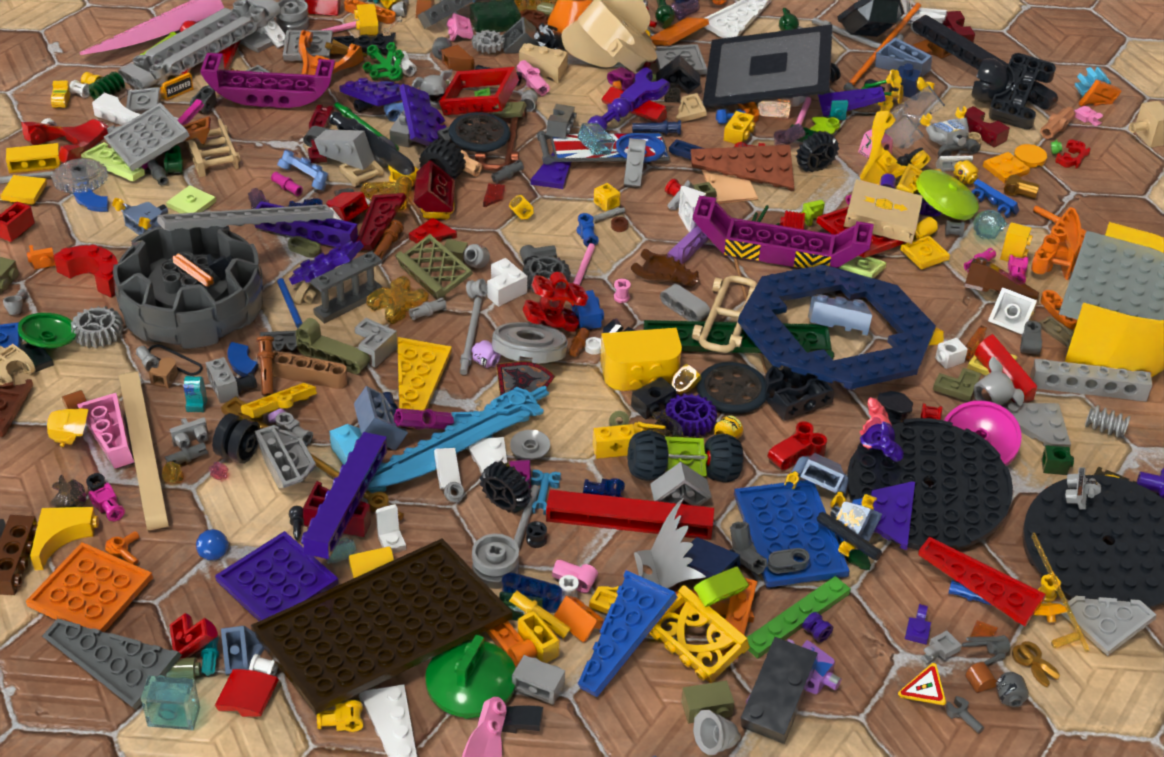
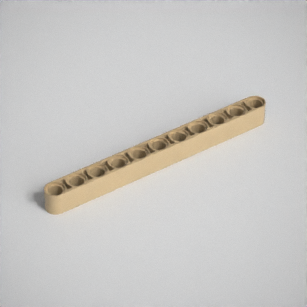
M139 372L118 374L147 531L169 527Z

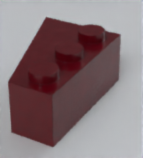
M316 481L303 506L305 527H309L311 519L315 518L320 504H323L326 492L329 490L318 481ZM360 501L343 534L365 537L371 525L369 504Z

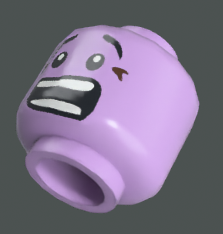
M487 340L476 343L472 348L473 360L485 368L496 366L500 360L501 354L495 352L492 349V343Z

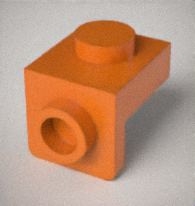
M29 245L30 252H27L28 262L33 263L34 270L56 266L52 247L34 250L33 245Z

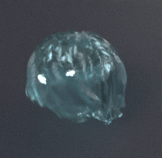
M995 210L982 211L977 214L973 222V230L983 240H994L1001 231H1004L1003 228L1007 226L1005 219Z

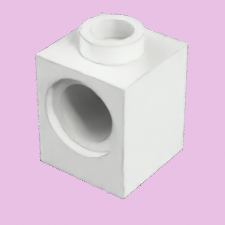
M954 338L938 344L935 358L945 369L964 363L968 349L958 338Z

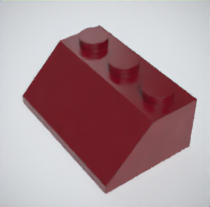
M430 160L416 172L415 205L418 208H422L425 212L451 213L454 205L455 180Z

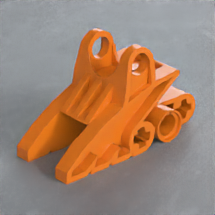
M1069 207L1052 227L1050 235L1044 237L1043 244L1035 252L1031 266L1033 272L1045 274L1052 270L1054 264H1059L1066 280L1069 279L1085 234L1081 232V223L1075 208Z

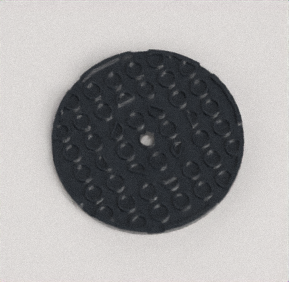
M930 418L905 419L902 423L894 424L892 427L895 432V442L904 451V456L899 462H894L890 457H886L882 450H868L860 442L848 466L847 489L851 502L854 499L863 498L865 494L871 495L872 490L915 482L908 548L919 550L929 537L955 550L973 546L994 533L1006 518L1011 505L1013 485L1010 471L1001 460L1000 453L987 440L970 429L966 428L963 430L952 426V422ZM932 481L934 485H931V487H929V485L925 484L924 482Z
M1085 475L1088 481L1094 478L1101 485V492L1094 495L1093 498L1088 497L1087 494L1086 509H1079L1078 503H1067L1066 490L1077 489L1068 488L1067 479L1047 487L1033 500L1023 525L1024 549L1031 565H1034L1041 574L1040 578L1048 574L1058 577L1061 581L1059 589L1056 590L1058 594L1068 600L1075 596H1085V599L1097 600L1099 597L1116 598L1117 601L1126 602L1140 600L1150 609L1160 605L1164 606L1163 498L1151 490L1125 479L1106 475ZM1107 538L1113 545H1107L1103 540Z

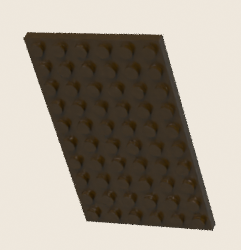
M441 538L251 625V630L255 632L256 638L316 715L475 637V635H480L512 619V611L448 543Z

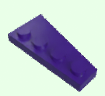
M882 87L833 92L823 95L818 94L823 117L830 115L832 101L847 100V111L886 101Z
M572 162L543 164L531 178V185L564 189Z

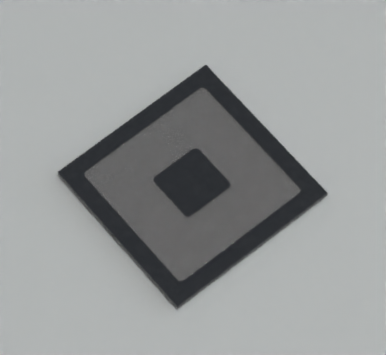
M832 24L712 40L703 97L704 107L713 108L715 106H729L765 100L774 101L782 98L791 99L799 96L807 97L815 94L823 95L830 93Z

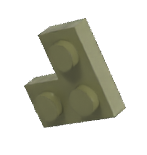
M963 368L958 379L939 373L933 390L970 402L974 393V385L979 382L981 373Z

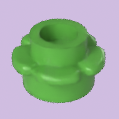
M1057 139L1051 142L1052 155L1062 152V144Z

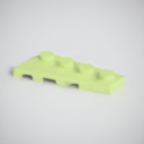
M105 142L81 153V160L124 177L129 181H135L145 175L142 167L131 171L112 148H108V144Z

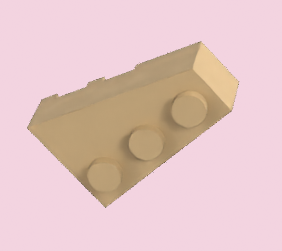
M524 43L519 51V63L526 60L532 67L540 70L543 78H552L557 84L568 68V52L536 46L530 43Z

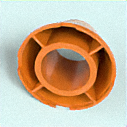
M557 0L548 18V25L558 28L557 31L562 34L567 26L578 20L593 0Z

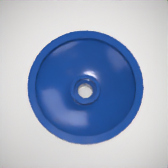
M630 133L621 136L616 141V150L625 159H627V153L624 150L629 146V138L646 140V146L651 147L655 151L654 156L644 157L643 163L653 162L665 153L664 143L659 138L649 134Z

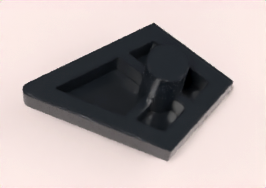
M616 318L603 328V333L621 332L624 327Z

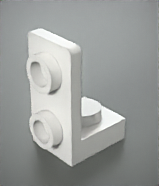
M274 18L270 19L265 27L258 28L257 32L267 34L276 48L284 46L286 35Z
M396 504L377 509L378 539L382 548L390 546L392 554L406 550L405 541L399 531L398 508Z

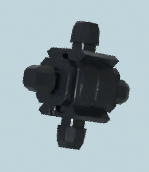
M541 23L539 25L540 32L534 34L538 45L551 49H565L562 42V34L557 31L558 28Z

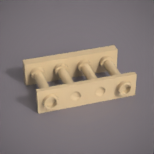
M221 119L218 120L219 128L211 129L207 136L220 135V138L206 140L204 145L196 141L197 137L184 141L199 177L206 176L205 169L214 165L232 162L235 169H239L238 162H241L239 152H235L228 136L227 126L223 125ZM219 144L225 145L224 147L214 148L210 150H200V148ZM224 153H228V154H229V156H224V157H220V158H215V159H210V160L204 159V157H209V156H214V155H219V154H224Z

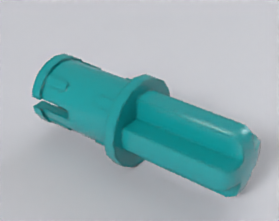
M219 636L204 646V649L201 651V657L203 658L201 671L206 676L215 673L216 659L219 657L217 650Z

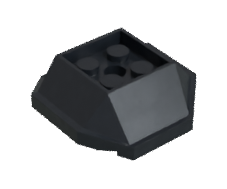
M860 0L838 15L837 18L838 22L846 28L850 35L878 37L895 25L905 12L901 0Z

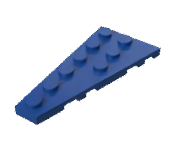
M625 571L622 586L619 585L617 590L618 596L615 603L611 604L601 627V636L593 646V655L587 661L579 679L578 685L580 689L595 697L600 695L678 598L674 591L630 571Z

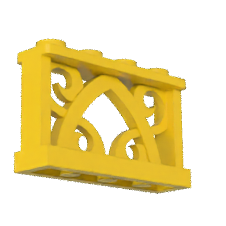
M683 585L678 590V598L649 633L654 639L662 640L665 648L673 654L675 652L678 654L680 661L686 667L691 666L694 668L696 675L702 681L707 680L710 683H714L715 679L736 658L750 648L748 639L710 606L705 607L700 598ZM684 603L680 615L673 613ZM693 615L699 616L697 621H691L693 620ZM673 618L678 620L677 623H667V626H672L670 631H665L661 627L666 619ZM706 623L710 625L707 630L709 644H686V625L691 627H700ZM717 632L720 634V637L715 638L717 642L714 643L712 634ZM732 645L734 646L724 656H722L721 650H724ZM711 653H716L718 662L712 667H706L702 663L703 659L708 658L712 662L713 657Z

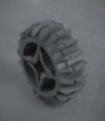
M539 255L538 258L533 257L532 260H527V264H524L523 273L527 275V289H532V292H534L531 286L534 276L538 275L549 279L555 272L563 273L569 283L571 277L569 265L565 263V260H561L560 257L554 258V255L551 257Z

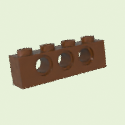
M10 515L0 538V595L15 596L17 588L22 584V575L24 570L28 568V559L32 551L38 526L35 516Z

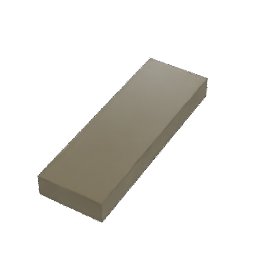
M1048 316L1038 322L1042 330L1069 348L1073 331L1052 316Z

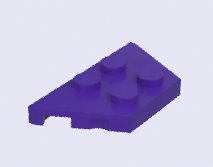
M915 482L872 490L871 496L877 498L874 501V510L882 514L874 533H879L888 541L892 539L901 544L900 548L907 550Z

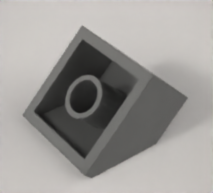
M522 17L503 34L505 38L504 52L506 54L519 53L524 43L538 45L534 34L537 32L536 27L525 17Z

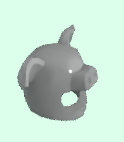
M444 70L440 75H429L424 79L417 77L413 81L412 87H419L420 90L427 92L429 99L431 96L442 97L447 89L445 80L452 76L453 70ZM430 100L432 107L441 109L439 102H432Z
M992 357L989 361L991 373L974 385L975 400L986 401L981 393L985 389L991 396L993 403L1002 406L1012 398L1018 406H1022L1024 401L1023 391L1015 389L1012 380L1005 373H1002L1003 366L995 357Z

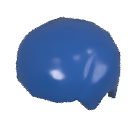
M216 529L204 531L196 541L198 555L207 560L221 558L229 548L228 539L225 534Z

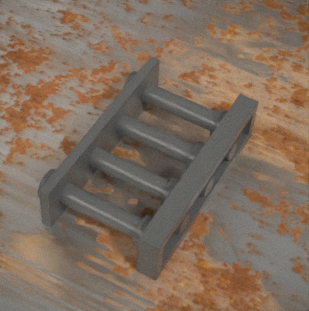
M370 251L310 280L311 284L321 292L322 305L313 309L314 315L325 324L384 294V288L374 280V267L381 264L382 259ZM367 271V282L359 286V274ZM351 278L352 290L344 293L343 282ZM336 286L337 297L329 301L328 289Z

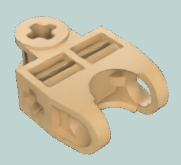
M14 344L7 348H3L0 345V385L13 382L11 378L13 374L23 373L30 375L35 372L32 360L24 351Z

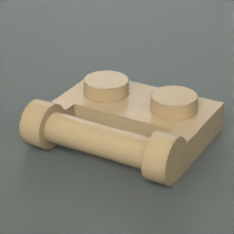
M373 161L365 170L348 164L339 166V171L351 181L354 187L375 176L380 177L384 175L383 168L376 161Z

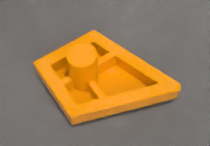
M1042 603L1034 615H1047V622H1056L1055 614L1064 613L1067 610L1065 606L1059 603Z

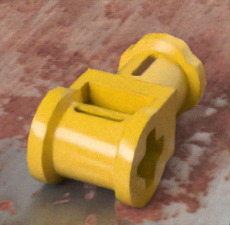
M356 700L335 705L336 709L324 710L317 714L318 729H322L324 726H336L337 731L355 732L363 728V720L361 719L363 705Z

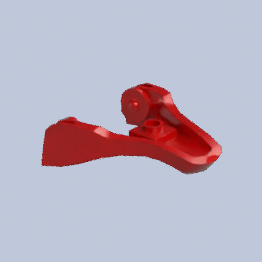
M91 119L75 127H58L38 122H21L24 139L33 145H40L41 143L53 141L64 136L66 140L73 143L74 145L61 146L59 151V160L71 167L83 163L81 153L93 148L104 139V136L109 134L107 131L109 126L98 119Z

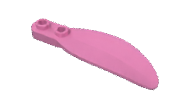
M492 697L484 702L478 727L472 732L462 757H502L501 731L507 710L501 698Z

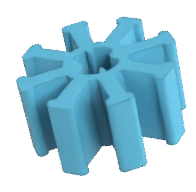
M1089 67L1086 68L1087 76H1083L1081 73L1077 76L1081 82L1075 83V88L1083 97L1097 79L1110 85L1111 81L1101 68L1096 67L1094 71Z

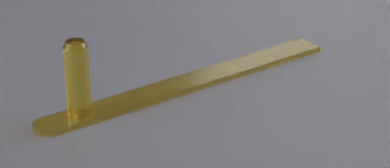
M1034 532L1032 539L1076 631L1052 640L1051 645L1053 648H1058L1080 640L1084 650L1089 652L1087 642Z

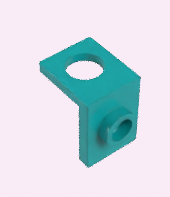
M832 101L829 118L834 117L838 120H845L848 101Z

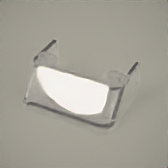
M928 86L895 107L891 114L896 120L891 127L885 130V133L892 137L893 146L900 149L910 148L915 141L924 136L918 129V126L921 125L920 120L922 116L925 115L926 117L928 113L932 115L944 107L945 104L933 89Z

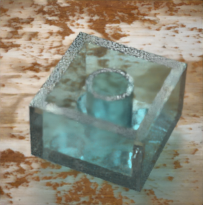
M148 675L141 696L147 726L194 730L200 710L195 679Z

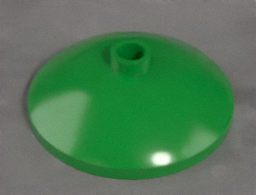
M55 313L31 314L21 319L18 324L19 336L27 343L40 348L63 347L76 338L75 330L71 333L72 320Z

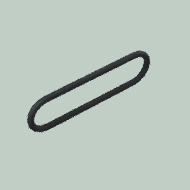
M155 344V345H152V346H150V347L148 348V351H149V352H150L151 349H153V348H155V347L163 348V349H165V350H167V351H169V352H171V353H173V354H175V355H177V356H179V357H181V358H184V359H186V360H188V361H190V362H192V363H194V364H196V365H198V366L200 367V369H199L197 372H194V373L187 372V371H185V370H183V369L177 367V370H178V371H181V372H183V373H185V374H187V375H190V376L197 375V374H199V373L202 371V369H203V367H202V365H201L200 363H198V362H196V361H194V360H192V359H190V358H188V357H186V356H184V355H182V354H180V353H178V352H176V351H174V350H171V349H169V348H167V347H165V346H163V345Z

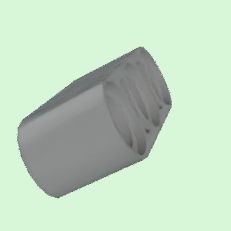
M674 284L660 293L662 303L688 321H701L709 316L711 310L708 304L678 284Z

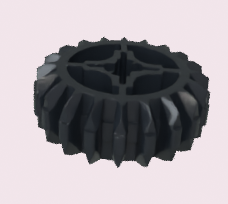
M826 131L814 132L812 136L808 135V138L803 140V144L799 145L800 149L797 150L796 158L800 167L806 172L823 170L828 165H832L831 162L833 160H836L835 156L839 154L838 150L840 149L838 147L839 143L832 134Z
M495 461L481 473L480 485L483 487L482 492L486 493V498H489L491 503H494L502 510H506L508 513L511 511L517 513L530 502L532 498V490L529 488L530 484L525 481L526 477H523L515 469V466L511 467L509 463L504 464L502 461Z

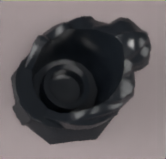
M895 391L879 393L878 401L885 407L892 425L902 423L907 418V413L912 412L913 402L905 394Z

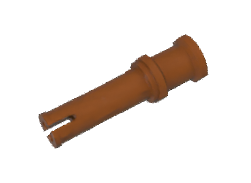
M392 220L388 229L383 233V239L374 251L379 258L383 259L391 244L398 240L399 233L404 230V226L400 221Z
M272 336L257 337V342H259L257 357L261 362L263 396L274 394L272 359H274L275 353H273L272 342L274 337Z

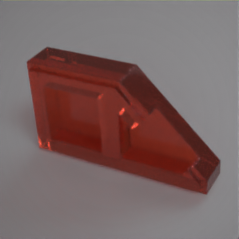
M489 183L483 207L501 201L504 196L505 185Z

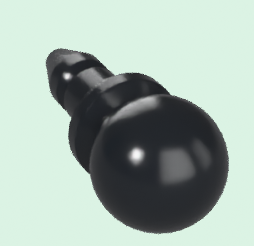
M923 148L915 149L910 154H904V156L897 159L896 163L901 166L911 164V159Z
M296 505L290 508L288 515L290 524L293 526L294 538L298 541L301 536V525L304 524L303 507Z

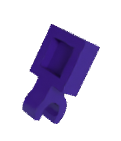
M919 604L916 618L909 617L905 640L927 644L931 622L925 621L928 606Z

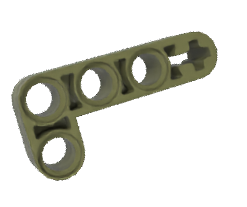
M307 318L296 330L298 351L306 357L344 364L347 372L356 375L370 362V356L360 351L359 348L321 335L320 324L313 318Z

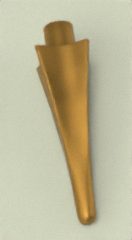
M334 39L332 43L326 42L325 48L331 49L330 54H347L349 49L348 46Z

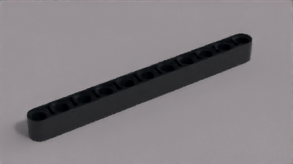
M923 15L912 24L913 30L977 70H979L982 61L987 58L1000 61L1006 68L1008 66V63L928 15ZM1036 81L1028 101L1046 110L1058 101V95L1053 90Z

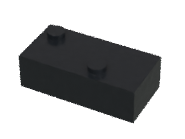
M774 637L742 713L741 727L785 744L818 663V653Z

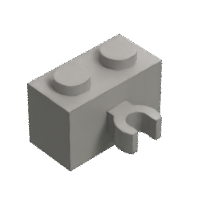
M403 110L390 129V140L396 145L409 148L414 141L410 139L405 111Z

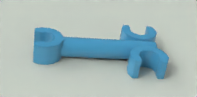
M533 470L531 485H540L538 500L532 504L533 514L536 513L537 509L541 508L543 509V515H546L548 487L559 488L558 480H561V473L552 472L549 474L543 473L540 470Z

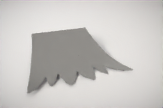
M684 497L676 504L666 518L652 549L634 553L639 576L665 588H670L679 582L689 579L706 578L699 571L687 567L693 559L683 558L693 546L690 542L680 543L688 530V526H683L676 530L681 515L676 519L675 516ZM643 565L649 566L653 571L652 574L644 573Z

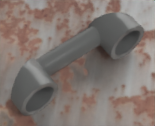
M974 139L966 140L963 146L943 144L938 151V156H951L952 151L967 149L970 154H975L980 150L981 146Z

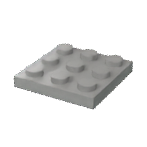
M302 30L286 31L283 60L303 61L298 51ZM305 30L313 32L311 46L306 48L308 53L313 57L318 55L330 59L331 49L325 48L326 42H332V30Z
M698 44L656 47V63L659 70L680 55L700 75L707 74V67Z

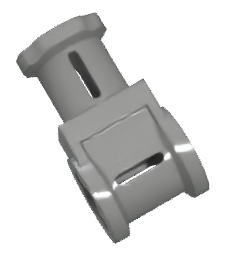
M282 412L276 416L275 421L280 429L300 436L306 446L313 438V432L301 428L300 422L294 419L293 415L288 412Z

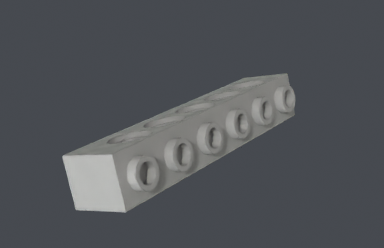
M1035 359L1030 378L1037 385V389L1147 402L1152 387L1151 372L1129 371L1126 369L1046 359Z

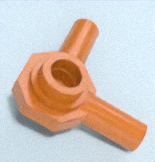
M134 531L124 538L119 536L112 537L106 541L105 551L115 557H122L133 565H137L139 560L128 551V545L139 539V534Z

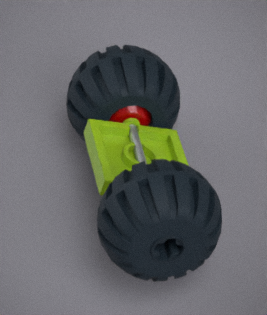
M652 430L640 431L634 434L630 439L627 455L631 474L645 481L659 478L679 462H682L704 478L707 476L712 480L730 482L740 476L744 460L740 441L728 434L714 435L704 445V438L664 437Z

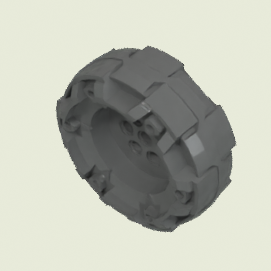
M158 226L131 240L132 246L122 255L118 264L114 265L113 268L115 295L125 324L133 334L144 341L180 345L183 349L219 343L220 338L234 330L250 325L259 314L263 304V276L256 247L254 244H249L238 234L231 232L229 226L194 227L190 230L180 228L173 231L164 230ZM181 254L212 276L213 285L206 287L174 264L173 256ZM208 254H211L215 259L230 255L234 258L225 270L226 278L221 280L208 267Z

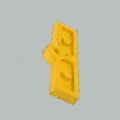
M301 383L241 406L242 414L248 415L251 418H260L262 414L278 410V408H290L294 405V402L307 400L310 396L317 394L316 386Z

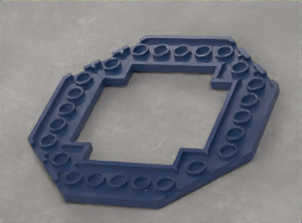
M817 265L762 276L738 317V324L772 366L778 368L781 365L792 368V372L805 376L807 373L818 376L817 379L833 383V381L840 382L849 389L917 375L936 328V325L898 285L827 265ZM841 290L849 300L866 297L898 334L888 336L887 342L892 348L832 360L824 349L807 353L776 315L787 312V306L783 301Z

